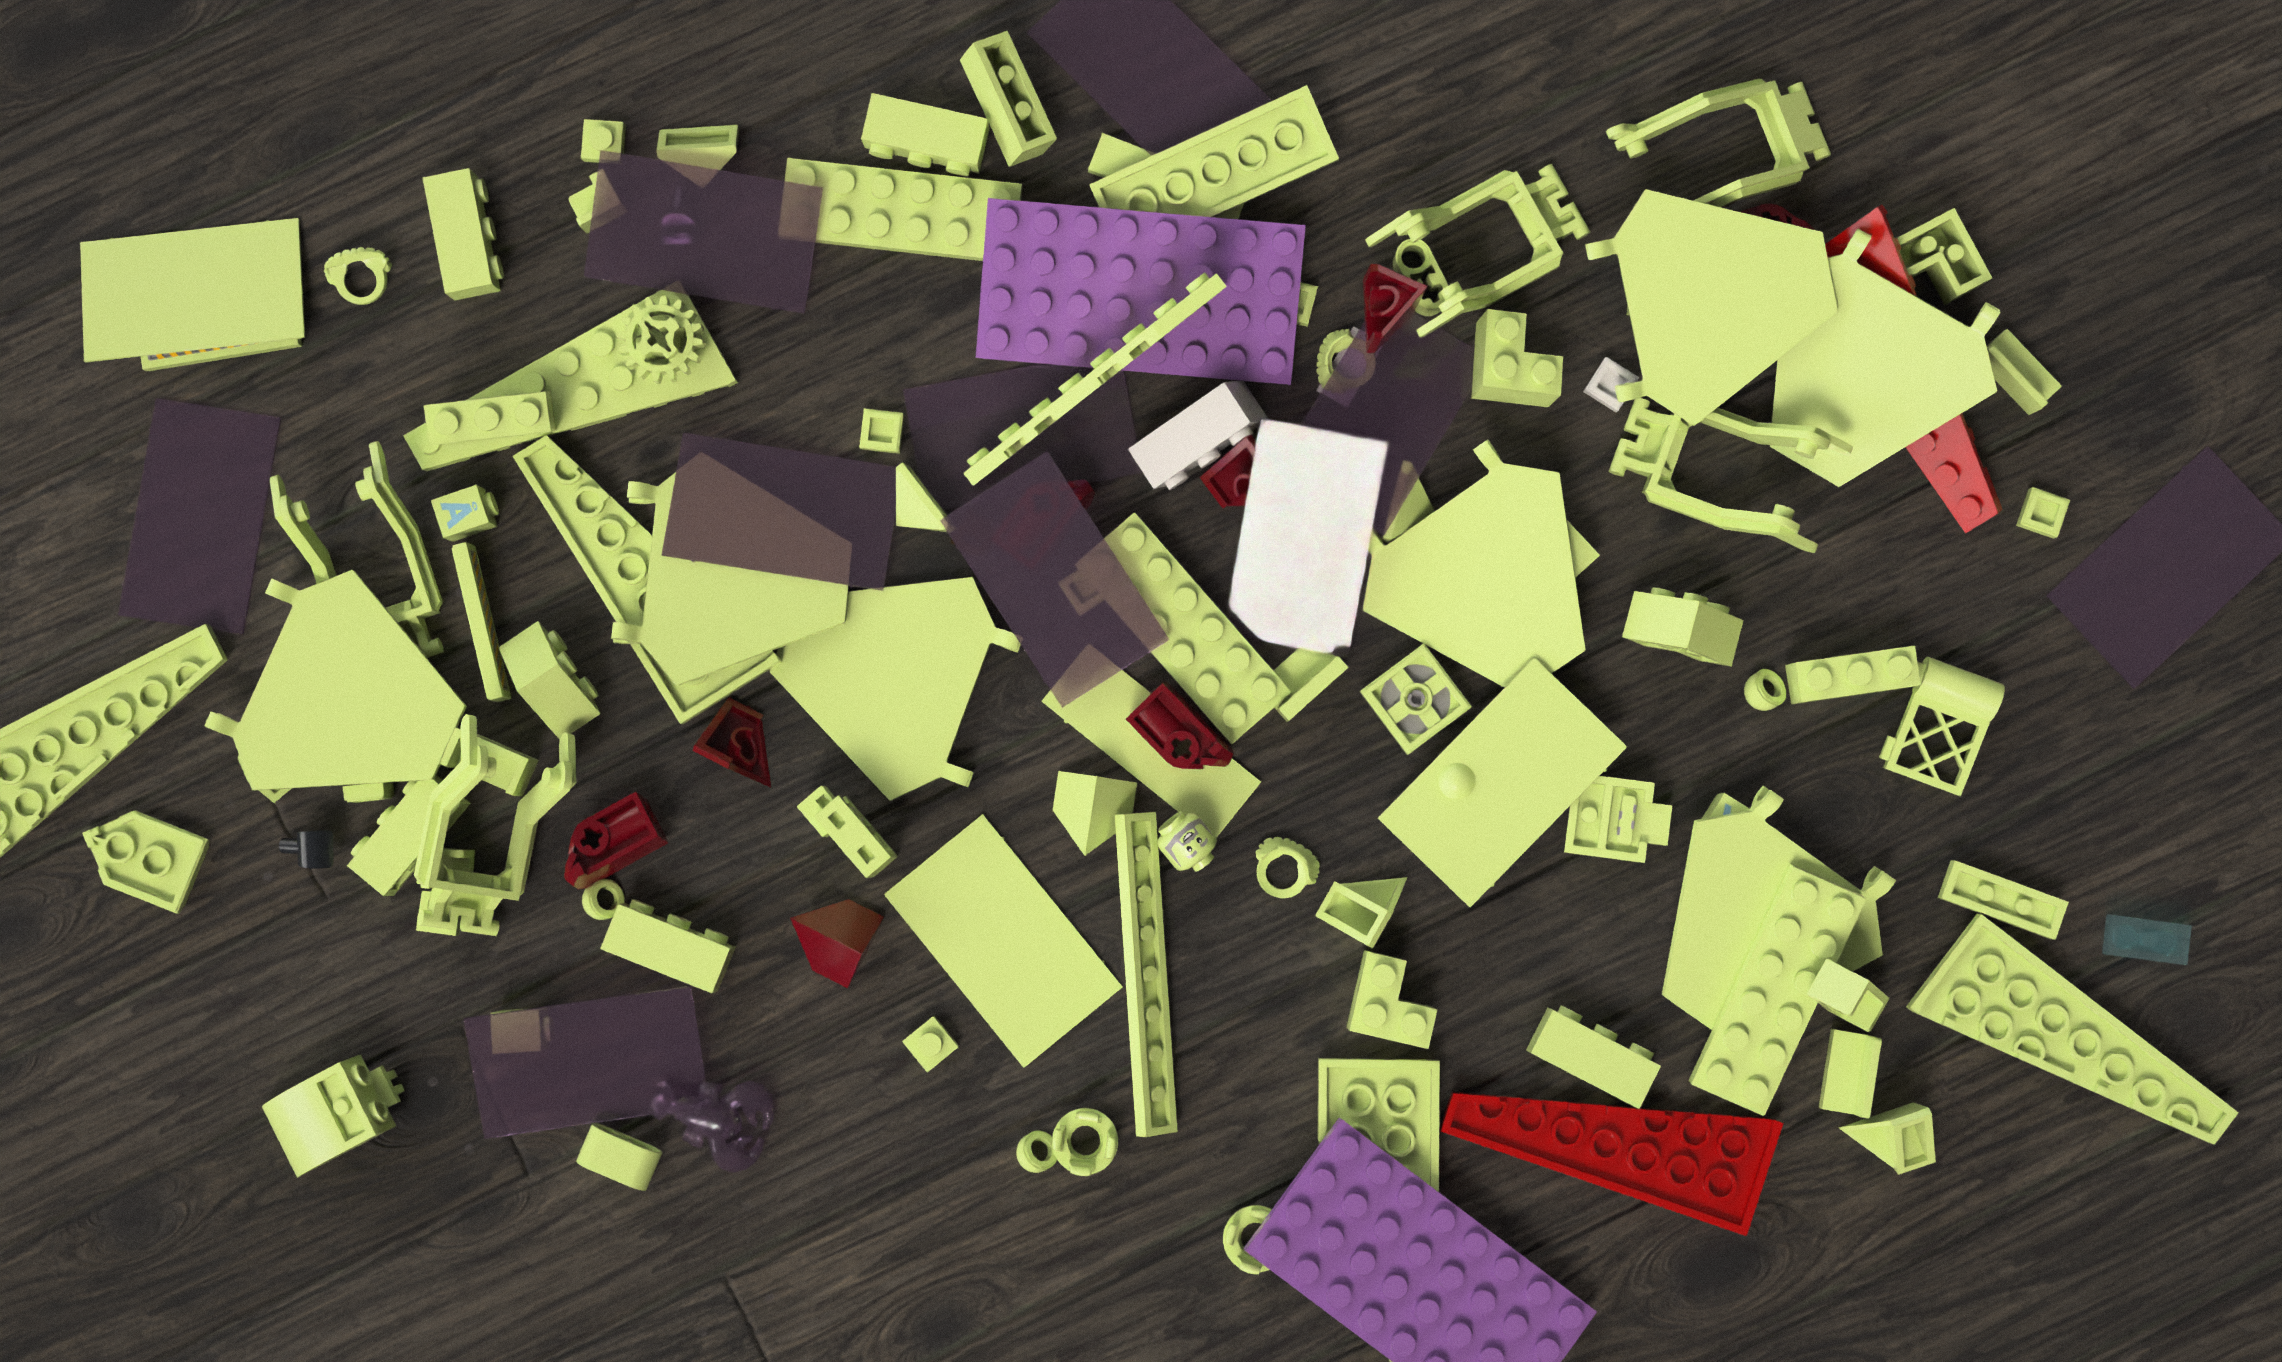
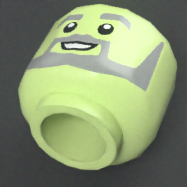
M1180 811L1159 827L1158 832L1161 835L1157 840V845L1177 870L1183 871L1192 867L1197 872L1213 860L1214 856L1211 851L1214 849L1217 839L1196 813L1185 815L1183 811Z

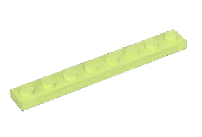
M1156 812L1115 815L1136 1136L1139 1137L1178 1132Z

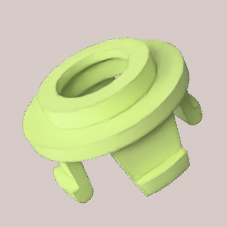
M1079 1108L1068 1112L1059 1120L1053 1132L1052 1147L1059 1163L1069 1170L1070 1173L1079 1176H1090L1102 1171L1112 1162L1118 1148V1134L1113 1122L1104 1113L1092 1108ZM1090 1126L1098 1132L1100 1144L1094 1153L1082 1155L1073 1149L1071 1136L1078 1127Z
M1250 1205L1239 1209L1229 1218L1223 1232V1245L1227 1256L1240 1270L1250 1274H1259L1260 1272L1270 1270L1243 1249L1244 1246L1241 1242L1243 1229L1252 1223L1262 1224L1272 1209L1266 1206Z

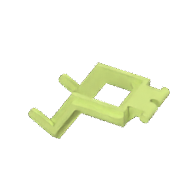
M1759 78L1703 92L1638 124L1622 123L1606 131L1609 139L1617 140L1615 141L1617 150H1627L1630 159L1648 152L1645 141L1702 114L1744 103L1754 108L1776 161L1774 169L1739 179L1693 200L1721 208L1738 200L1791 186L1801 181L1803 172L1810 168L1805 155L1813 153L1816 161L1831 155L1819 123L1810 124L1808 119L1815 112L1803 82L1789 86L1787 88L1789 94L1781 96L1775 80L1765 82Z
M1552 164L1538 171L1542 179L1528 185L1523 183L1517 171L1510 172L1504 170L1440 206L1409 210L1365 239L1368 246L1372 247L1397 232L1398 236L1409 235L1412 243H1415L1429 235L1430 231L1436 230L1492 198L1508 203L1534 249L1529 264L1492 284L1463 290L1457 281L1441 290L1440 292L1445 301L1438 307L1442 314L1416 330L1420 338L1438 329L1458 315L1486 308L1557 269L1563 255V251L1557 241L1572 233L1579 240L1591 232L1574 202L1562 208L1557 201L1566 197L1569 193Z
M1634 399L1624 431L1636 435L1637 438L1635 442L1620 439L1609 468L1610 473L1623 477L1625 471L1629 470L1646 476L1647 480L1642 493L1645 494L1650 503L1724 530L1771 535L1801 550L1811 553L1816 552L1817 543L1797 534L1800 525L1792 520L1795 510L1789 507L1775 504L1772 514L1726 509L1677 492L1671 481V476L1688 429L1693 425L1673 412L1667 415L1648 410L1650 401L1646 399ZM1718 407L1699 422L1758 444L1796 447L1794 451L1796 454L1811 459L1814 458L1817 449L1828 450L1830 448L1835 452L1845 455H1851L1853 446L1815 426L1756 422Z
M378 441L369 444L373 466L364 468V479L355 483L356 489L362 501L371 498L375 501L402 542L416 589L410 600L386 607V609L428 658L443 653L444 649L439 638L431 640L424 618L439 614L443 601L418 525L390 485L382 446ZM280 475L270 477L275 518L310 564L316 583L318 584L335 577L336 573L328 550L306 521L310 519L307 505L303 500L295 503L292 502L290 497L286 495L285 485Z
M466 714L461 722V762L430 793L414 876L417 879V884L430 887L432 891L428 910L421 909L418 913V925L454 930L458 915H461V931L491 936L498 934L499 921L492 920L494 910L502 899L519 901L520 895L524 893L538 820L577 783L576 747L573 734L564 733L561 736L559 742L560 762L554 768H545L542 779L518 802L505 870L497 876L446 868L441 861L451 810L484 777L492 778L497 766L496 759L488 757L487 747L477 745L476 716Z

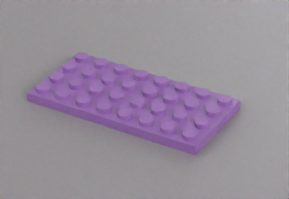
M988 198L976 358L1093 368L1090 363L1108 348H1111L1116 353L1124 347L1126 343L1122 337L1140 323L1145 328H1148L1158 319L1153 313L1167 301L1174 298L1178 304L1190 295L1186 287L1205 272L1211 278L1217 273L1227 287L1122 370L1291 385L1306 225Z
M1338 1118L1243 1248L1248 1254L1392 1362H1562L1597 1313V1311L1341 1118Z

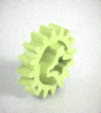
M662 295L659 304L655 305L650 297H646V307L641 310L635 304L631 306L635 314L632 319L622 316L621 321L627 326V330L617 332L616 336L620 340L625 341L626 344L619 347L618 352L622 356H631L625 363L630 370L640 366L637 375L641 379L645 380L652 373L653 381L656 384H661L663 375H667L673 383L677 382V371L682 370L687 375L691 374L690 368L687 365L690 360L700 363L701 358L695 353V349L704 348L706 343L696 338V335L702 333L704 328L700 323L692 324L697 315L692 309L683 313L685 304L678 299L673 306H670L669 298ZM656 315H670L674 318L670 317L666 321L654 320L652 317ZM641 327V341L636 345V335ZM652 328L665 336L668 342L667 345L671 349L670 352L664 346L661 347L657 344L656 335L652 332ZM687 335L686 346L684 348V351L681 353V338ZM656 358L668 359L670 361L669 364L653 365L648 362L652 363Z

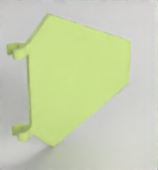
M1645 189L1614 238L1585 244L1588 260L1616 254L1618 257L1639 358L1642 380L1615 385L1617 401L1624 402L1648 396L1693 426L1838 312L1823 232Z
M1859 228L1851 238L1843 254L1828 257L1838 312L1777 360L1772 423L1815 426L1853 446L1851 455L1841 454L1830 448L1828 450L1817 449L1814 458L1811 459L1796 454L1794 452L1796 447L1770 445L1771 448L1838 487L1997 392L1984 336L1999 316L2000 309L1985 302L1971 326H1967L1857 262L1872 237Z
M1486 440L1473 449L1480 461L1489 470V473L1388 545L1383 543L1380 535L1371 523L1361 528L1355 535L1372 555L1363 611L1495 683L1506 687L1533 658H1536L1550 673H1553L1584 652L1586 647L1560 472L1503 463L1489 440Z
M700 452L659 486L629 481L627 492L629 503L656 504L642 626L613 622L611 639H613V643L642 644L676 686L845 623L852 544L703 452Z
M354 570L300 591L271 579L265 593L292 604V609L241 721L237 722L220 713L211 711L204 725L214 731L233 737L252 790L434 780L440 767V760L455 727H458L467 707L466 704Z
M973 577L849 591L845 623L778 648L776 654L782 662L771 668L770 673L889 801H892L941 777L969 787L974 772L949 764V755L990 645L993 643L1018 653L1023 638L1012 632L996 628Z
M1762 786L1756 793L1750 810L1694 820L1662 995L1711 1030L1718 1019L1790 864L1862 895L1867 899L1836 964L1853 972L1883 955L1876 900L1885 895L1892 888L1896 880L1874 866L1868 872L1861 890L1852 885L1766 823L1765 819L1780 807L1784 799L1765 786Z

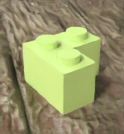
M1955 208L1898 237L1902 248L1900 254L1908 274H1912V277L1926 271L1944 305L1975 290L1992 279Z
M1487 309L1476 322L1471 399L1549 407L1561 396L1563 356L1524 352L1526 313Z
M1652 587L1651 593L1634 591L1622 637L1646 647L1675 651L1698 661L1732 667L1744 620L1730 615V608L1727 606L1707 602V597L1685 592L1683 599L1676 598L1675 593L1672 591Z
M537 621L498 647L517 692L559 739H561L564 733L571 734L600 715L594 701L599 696L596 689L586 676L581 679L576 676L577 668L570 657L564 652L567 650V646L555 630L548 633L541 623Z
M1364 950L1346 1028L1349 1031L1429 1049L1437 1009L1432 1006L1398 999L1407 961L1402 958Z

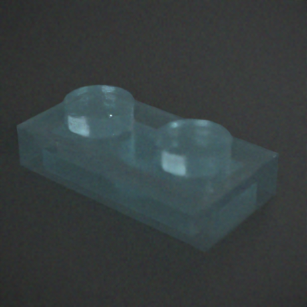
M2107 914L2102 954L2187 965L2192 925Z

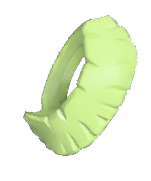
M358 247V249L352 248L351 251L348 249L343 250L342 253L339 252L334 257H330L324 265V273H326L327 281L336 286L337 291L345 300L353 304L365 305L375 302L385 292L388 283L387 273L390 271L392 264L388 262L389 258L385 257L382 251H375L374 248L364 249L363 247ZM352 262H364L376 276L375 290L366 297L353 295L345 285L347 267Z
M1349 329L1330 332L1324 338L1323 344L1319 348L1320 353L1317 355L1319 362H1317L1318 368L1316 370L1319 375L1318 381L1322 384L1321 387L1326 392L1342 394L1347 389H1356L1366 384L1375 370V356L1373 353H1366V343L1363 340L1354 338ZM1345 349L1359 351L1366 361L1364 374L1354 380L1342 377L1332 368L1334 353H1339Z
M1274 837V839L1268 838L1264 840V844L1259 845L1260 849L1255 852L1259 860L1257 879L1265 892L1277 898H1289L1300 893L1306 885L1316 883L1320 868L1319 862L1316 860L1315 855H1312V852L1307 848L1305 849L1302 844H1296L1295 841H1290L1288 838L1283 840L1281 837ZM1286 854L1292 856L1298 862V879L1291 887L1280 889L1270 884L1266 876V869L1272 860Z

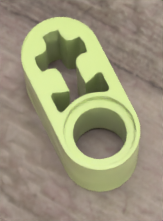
M1411 239L1403 241L1397 248L1393 258V270L1422 284L1421 277L1426 272L1429 273L1424 280V284L1428 286L1429 292L1437 291L1438 295L1434 301L1435 303L1430 298L1424 300L1421 298L1415 311L1423 316L1436 315L1441 311L1438 306L1445 301L1440 291L1446 288L1448 283L1429 246L1424 241L1419 240L1415 243H1412ZM1409 251L1415 252L1421 257L1422 265L1415 269L1408 268L1403 264L1401 255Z
M592 1123L576 1162L591 1171L619 1183L646 1191L662 1151L610 1127Z

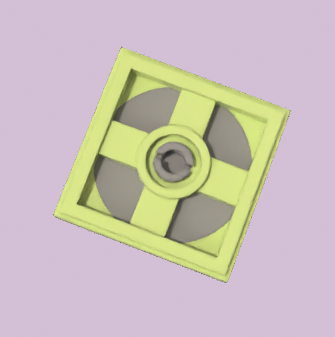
M1422 644L1359 691L1407 755L1472 707L1425 644Z

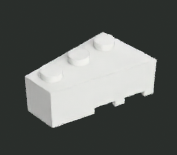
M1244 381L1224 382L1131 446L1128 450L1153 489L1167 486L1169 490H1172L1189 478L1187 475L1188 471L1198 465L1200 468H1204L1221 456L1219 451L1230 444L1236 446L1246 436L1252 435V430L1269 419Z

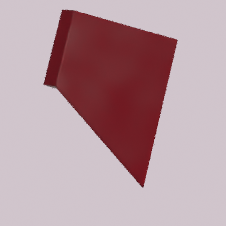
M1370 264L1363 278L1366 353H1375L1411 318L1428 286L1379 264Z
M1251 434L1246 436L1200 476L1202 482L1223 509L1227 506L1295 505L1275 466Z
M728 697L695 743L692 751L771 788L762 723L764 715Z
M847 899L791 917L790 919L811 969L849 988L884 916L851 899Z

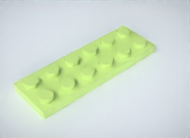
M1306 85L1089 185L1099 208L1214 217L1338 161L1339 157Z
M787 158L778 236L780 239L983 261L988 198L1021 201L1023 187L1019 183Z
M1135 512L1075 563L1076 568L1231 745L1291 693V690Z
M1789 865L1688 1080L1692 1085L1762 1116L1765 1115L1818 1002L1807 993L1826 959L1837 963L1867 900L1864 896L1794 865Z

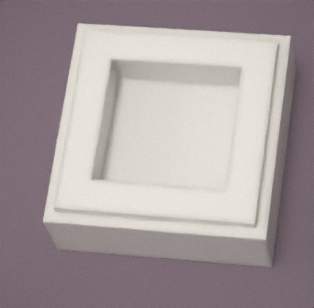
M1605 357L1583 392L1617 413L1624 402L1617 401L1615 385L1638 381L1639 377L1608 357Z

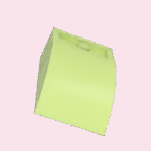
M360 1054L341 1061L310 1077L262 1106L297 1178L396 1127L388 1108L401 1101L398 1094L405 1090L402 1084L393 1086L391 1080L398 1077L395 1070L386 1072L382 1065L369 1071Z

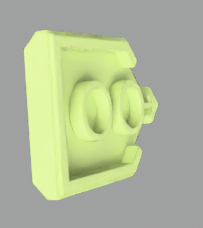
M136 810L82 833L88 848H91L99 867L98 872L104 885L177 914L186 905L209 848V839Z

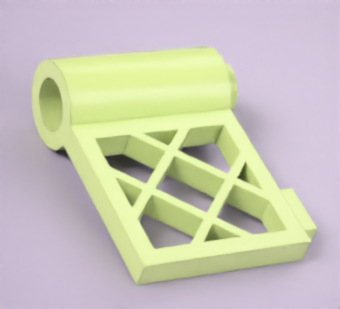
M1926 657L1922 663L1918 662L1921 685L1913 687V693L1896 736L1894 738L1887 735L1879 758L1886 760L1883 766L1885 769L1961 796L1990 721L1995 717L2000 708L2005 686L2002 683L1934 658ZM1919 705L1933 709L1940 725L1919 734L1913 719ZM1941 713L1955 718L1945 722ZM1962 721L1976 725L1971 741L1956 747L1948 728ZM1910 729L1913 737L1906 739ZM1943 731L1951 750L1930 759L1922 739ZM1916 742L1925 762L1910 769L1896 764L1902 748ZM1967 750L1965 757L1962 760L1959 753ZM1954 756L1959 767V772L1953 785L1940 780L1933 766ZM1928 768L1931 776L1920 773L1919 771Z

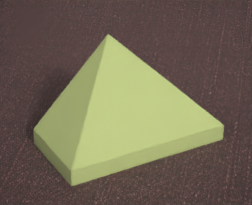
M738 125L659 130L656 150L657 157L701 188H704L737 152Z
M1404 460L1400 466L1381 538L1386 543L1395 540L1435 512L1412 463Z
M903 462L896 467V526L951 533L957 528L912 468Z

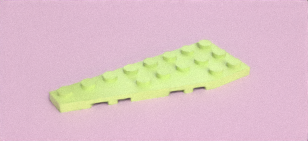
M1204 272L1186 287L1190 295L1177 304L1174 298H1171L1153 313L1158 319L1148 328H1145L1140 323L1122 337L1126 343L1124 347L1116 353L1111 348H1108L1090 363L1095 370L1084 378L1080 373L1075 374L1058 388L1063 394L1053 403L1047 397L1030 410L1029 413L1033 419L1022 427L1015 422L997 436L1002 443L989 452L986 447H983L970 457L967 463L971 468L964 472V475L974 486L1227 287L1217 273L1209 278Z
M1318 1058L1319 1144L1338 1118H1341L1439 1192L1440 1061L1432 1059Z

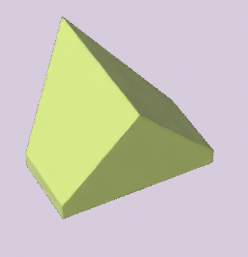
M1058 771L1053 812L1084 856L1116 834L1115 815L1133 813L1137 783Z
M1407 877L1343 884L1334 881L1315 916L1373 949L1393 914Z
M1913 1102L1871 1116L1869 1119L1866 1118L1839 1127L1844 1133L1893 1167L1898 1175L1936 1162L1932 1113L1926 1106Z

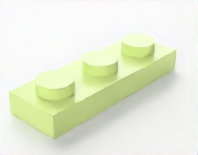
M1955 860L1950 861L1938 898L2053 940H2056L2069 903Z

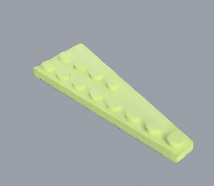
M678 280L649 296L655 305L659 304L662 295L669 298L670 306H673L678 299L685 304L683 313L692 309L697 315L692 324L700 323L704 328L702 333L696 335V338L706 343L704 348L695 349V353L701 358V361L697 363L690 360L687 364L691 371L689 375L685 374L682 370L677 371V382L673 383L667 375H663L661 384H656L653 381L652 373L643 380L637 375L640 366L630 370L625 365L631 356L619 354L618 348L625 345L626 342L620 340L616 334L617 332L627 330V326L621 321L622 316L631 319L634 317L635 314L630 307L467 399L473 400L551 391L555 431L429 446L427 426L424 423L403 436L422 470L430 471L466 461L471 457L496 450L502 451L511 448V446L532 440L537 441L545 435L550 436L568 430L581 429L624 417L632 412L667 405L668 402L690 396H699L704 394V392L718 388L731 387L738 382L684 286ZM645 299L635 304L641 310L646 307ZM656 315L652 318L654 320L666 321L668 318L674 317L670 315ZM641 327L636 335V345L641 341ZM652 328V332L656 335L657 344L661 347L664 346L670 352L671 349L667 345L668 342L665 336ZM687 335L681 338V353L684 351V348L686 346ZM656 358L652 363L650 361L648 363L665 365L669 364L670 361L668 359Z
M545 435L515 454L513 458L615 621L642 626L652 535L550 437ZM630 644L680 724L688 722L782 662L772 650L676 686L642 644Z
M204 624L0 729V858L228 660L211 625Z
M1982 914L1975 915L1906 1006L1918 1015L2214 1145L2239 1113Z

